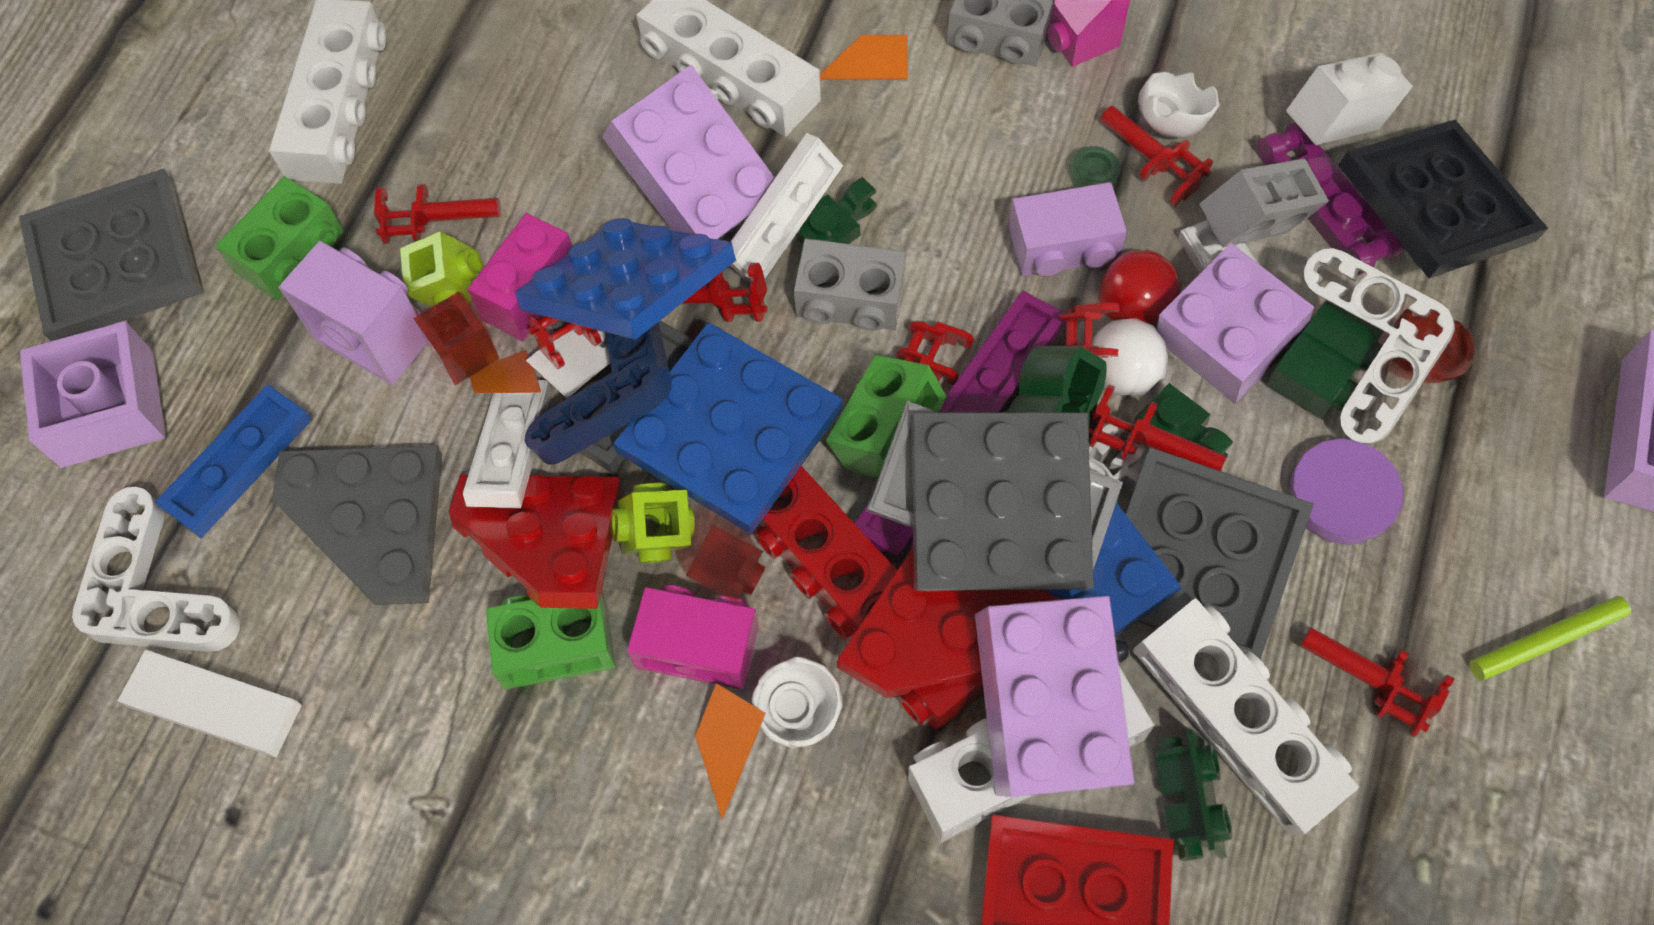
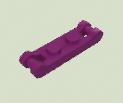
M1296 122L1288 125L1285 128V132L1280 135L1271 133L1257 141V152L1265 165L1292 161L1287 154L1290 151L1296 154L1298 157L1296 160L1306 159L1329 200L1327 204L1309 216L1308 220L1331 248L1341 250L1373 268L1376 261L1380 259L1389 261L1404 252L1405 248L1384 225L1320 145H1315ZM1363 237L1367 244L1358 242L1357 239ZM1359 271V272H1358V275H1361V274H1363L1364 272Z

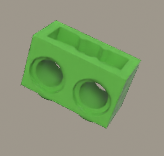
M284 176L215 247L235 274L277 301L283 295L279 286L319 241L333 247L337 238L344 230L327 202Z
M875 355L864 375L858 380L856 389L840 417L834 422L826 442L847 471L878 479L905 403L909 401L939 413L947 396L929 365Z
M602 594L598 609L540 608L528 596H514L504 600L501 606L486 608L492 673L505 690L616 668L608 607ZM580 619L592 621L590 628L584 634L577 637L566 635L569 626L573 622ZM524 630L535 631L533 639L526 646L520 648L511 647L513 638L519 632Z

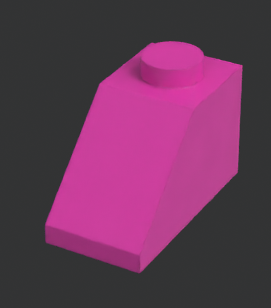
M1055 0L1050 25L1047 29L1051 46L1056 52L1063 54L1071 67L1120 47L1130 0Z

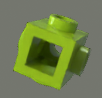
M441 231L400 248L403 283L408 288V293L406 294L408 297L433 307L435 311L440 313H455L464 309L466 304L473 302L467 289L484 268L480 251Z
M646 483L633 486L634 492L618 501V509H613L611 529L614 542H621L622 555L638 554L640 564L672 561V552L691 546V538L694 534V513L691 505H688L687 490L667 491L666 483ZM645 517L650 518L655 526L654 533L651 536H646Z

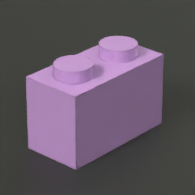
M1111 182L1012 199L1008 228L1022 277L1035 274L1051 276L1064 269L1082 266L1102 267L1121 256L1127 231Z

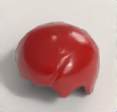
M1136 249L1119 256L1109 266L1100 283L1098 300L1100 303L1119 304V312L1109 311L1106 314L1114 321L1136 318L1153 325L1159 320V314L1180 294L1182 280L1174 264L1163 255L1148 249Z

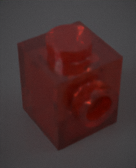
M460 292L455 293L413 318L428 347L455 386L500 359L486 328Z
M712 525L686 576L737 602L742 592L751 596L766 568V566L758 563L763 551Z

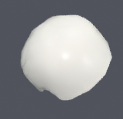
M1168 72L1153 73L1140 90L1138 97L1139 109L1145 121L1157 133L1169 139L1194 136L1207 124L1220 106L1216 88L1214 86L1204 90L1198 88L1194 81V74L1191 72L1176 76Z
M1136 318L1115 320L1105 325L1093 337L1092 345L1100 348L1119 349L1118 357L1102 358L1106 361L1107 365L1103 389L1106 390L1108 384L1115 386L1113 393L1115 395H1144L1158 381L1165 379L1168 367L1166 342L1152 325Z
M793 657L769 668L759 678L758 685L755 687L752 696V705L766 713L760 729L770 741L789 748L809 746L828 736L834 729L843 707L840 684L825 665L805 657Z

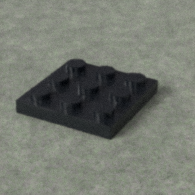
M1456 119L1347 151L1338 164L1356 190L1361 193L1381 218L1384 225L1393 233L1428 279L1536 242L1548 229L1545 223Z

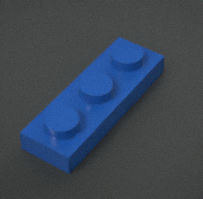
M267 384L154 503L201 539L279 456V451H284L312 421L311 417L304 409Z

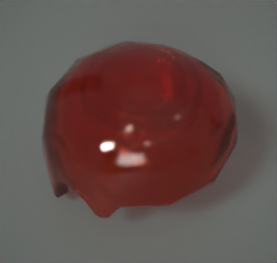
M1407 308L1401 313L1394 324V328L1398 329L1402 318L1411 322L1418 328L1416 338L1422 341L1428 334L1438 337L1443 331V328L1437 323L1440 314L1433 311L1427 318L1412 316L1413 312ZM1454 320L1455 330L1452 338L1423 383L1433 384L1454 380L1465 374L1469 369L1476 353L1473 335L1459 321ZM1393 358L1392 361L1405 377L1412 380L1414 372L1411 363L1404 358Z

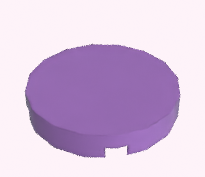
M1340 438L1320 442L1304 453L1290 476L1289 495L1314 503L1306 526L1309 531L1329 542L1354 545L1364 543L1365 540L1373 539L1377 535L1380 536L1389 529L1402 508L1404 487L1397 469L1382 452L1365 443Z

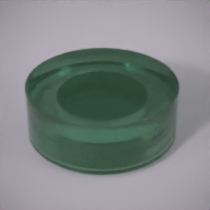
M1087 146L1078 150L1073 156L1069 169V178L1076 188L1109 182L1112 183L1113 187L1120 173V162L1106 148Z

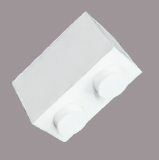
M1383 53L1318 66L1286 111L1315 145L1379 130L1413 86L1401 74L1400 66L1393 59L1385 56Z

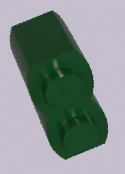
M1326 300L1277 365L1267 385L1320 419H1323L1331 407L1342 411L1358 385L1351 379L1359 368L1365 372L1368 370L1383 346L1378 341L1384 331Z
M1035 346L1026 358L1021 371L1019 395L1012 402L1007 413H1088L1089 429V411L1099 400L1104 388L1107 371L1106 361L1082 346Z

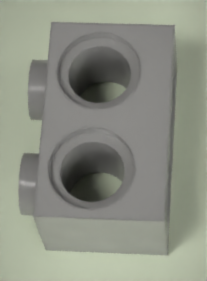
M954 0L949 13L947 45L961 48L968 52L982 53L1006 59L1010 62L1037 67L1048 35L1047 29L1050 25L1055 0Z
M1304 158L1239 170L1199 205L1209 221L1211 231L1218 238L1223 248L1227 247L1230 243L1237 245L1287 234L1327 204L1329 200Z
M805 238L794 287L796 317L806 318L817 324H828L831 322L852 324L868 331H878L881 329L896 330L905 281L906 252ZM822 283H829L833 285L828 288L817 287V285ZM870 290H880L884 293L879 295H871L866 292Z

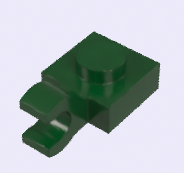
M862 177L848 187L838 203L828 194L825 195L816 204L795 237L802 244H804L805 238L844 244L852 243L861 236L860 225L857 221L868 216L877 207V203L871 198L876 193V189Z
M1170 383L1135 416L1133 425L1136 420L1144 419L1150 403L1154 402L1158 406L1151 419V425L1227 457L1228 454L1225 451L1233 444V441L1224 432L1213 427H1206L1211 414Z

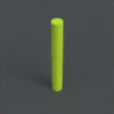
M1612 597L1469 662L1470 670L1477 680H1487L1628 617L1631 613L1630 606L1623 597Z

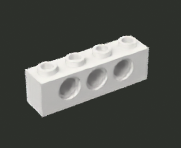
M315 0L269 149L282 174L290 180L342 184L346 167L353 162L356 131L358 126L364 123L367 92L375 84V64L378 53L383 51L386 45L385 26L382 22H379L371 2Z
M652 0L636 15L641 35V44L650 56L658 60H665L680 72L692 65L708 88L717 91L718 98L722 102L739 107L750 114L753 120L764 128H772L786 137L821 101L819 69L706 0Z
M1195 598L1132 649V651L1288 836L1306 834L1360 788L1349 776L1352 768L1346 758L1335 747L1328 743L1323 745L1307 727L1311 723L1310 719L1301 706L1288 696L1282 698L1267 681L1270 677L1269 671L1262 661L1248 650L1242 652L1227 635L1230 632V627L1223 616L1208 604L1203 607ZM1197 652L1207 653L1216 660L1219 667L1216 681H1208L1197 673L1194 666V658ZM1238 698H1245L1255 705L1258 711V722L1254 728L1245 727L1237 720L1234 706ZM1280 744L1287 745L1297 755L1298 768L1293 776L1284 774L1276 764L1275 753Z
M1119 666L1129 746L1132 747L1146 739L1154 724ZM987 718L977 722L966 731L968 738L950 747H947L946 743L941 741L923 749L914 756L916 763L909 766L908 781L940 843L990 819L992 815H998L1035 796H996ZM977 762L987 768L991 780L981 786H972L961 778L958 769L965 763Z

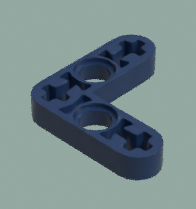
M659 322L636 340L605 332L612 373L542 413L530 424L525 433V443L539 459L548 465L560 463L663 403L669 395L672 381ZM641 345H643V346L639 349V351H637L635 354H633L632 356H630V355L634 352V350H636L638 347H640ZM605 404L601 411L591 418L593 413Z

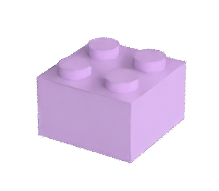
M319 241L279 286V289L315 341L392 386L430 341L420 321L423 318L422 314L410 303L406 295L408 293L407 286L388 271H382L381 274H378L369 269L357 254L347 248L337 251Z
M1230 243L1159 314L1157 331L1166 342V347L1169 351L1236 404L1293 345L1309 324L1315 307L1238 247Z
M126 321L20 350L29 441L60 468L166 438L153 351Z

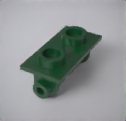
M1192 729L1186 730L1189 745L1183 746L1182 739L1179 737L1159 740V751L1155 752L1154 756L1162 795L1170 796L1184 793L1186 803L1164 806L1169 837L1174 839L1173 850H1178L1180 861L1203 858L1202 847H1208L1210 852L1221 859L1227 858L1224 841L1232 840V827L1225 804H1217L1213 781L1221 779V772L1214 746L1212 744L1205 745V741Z

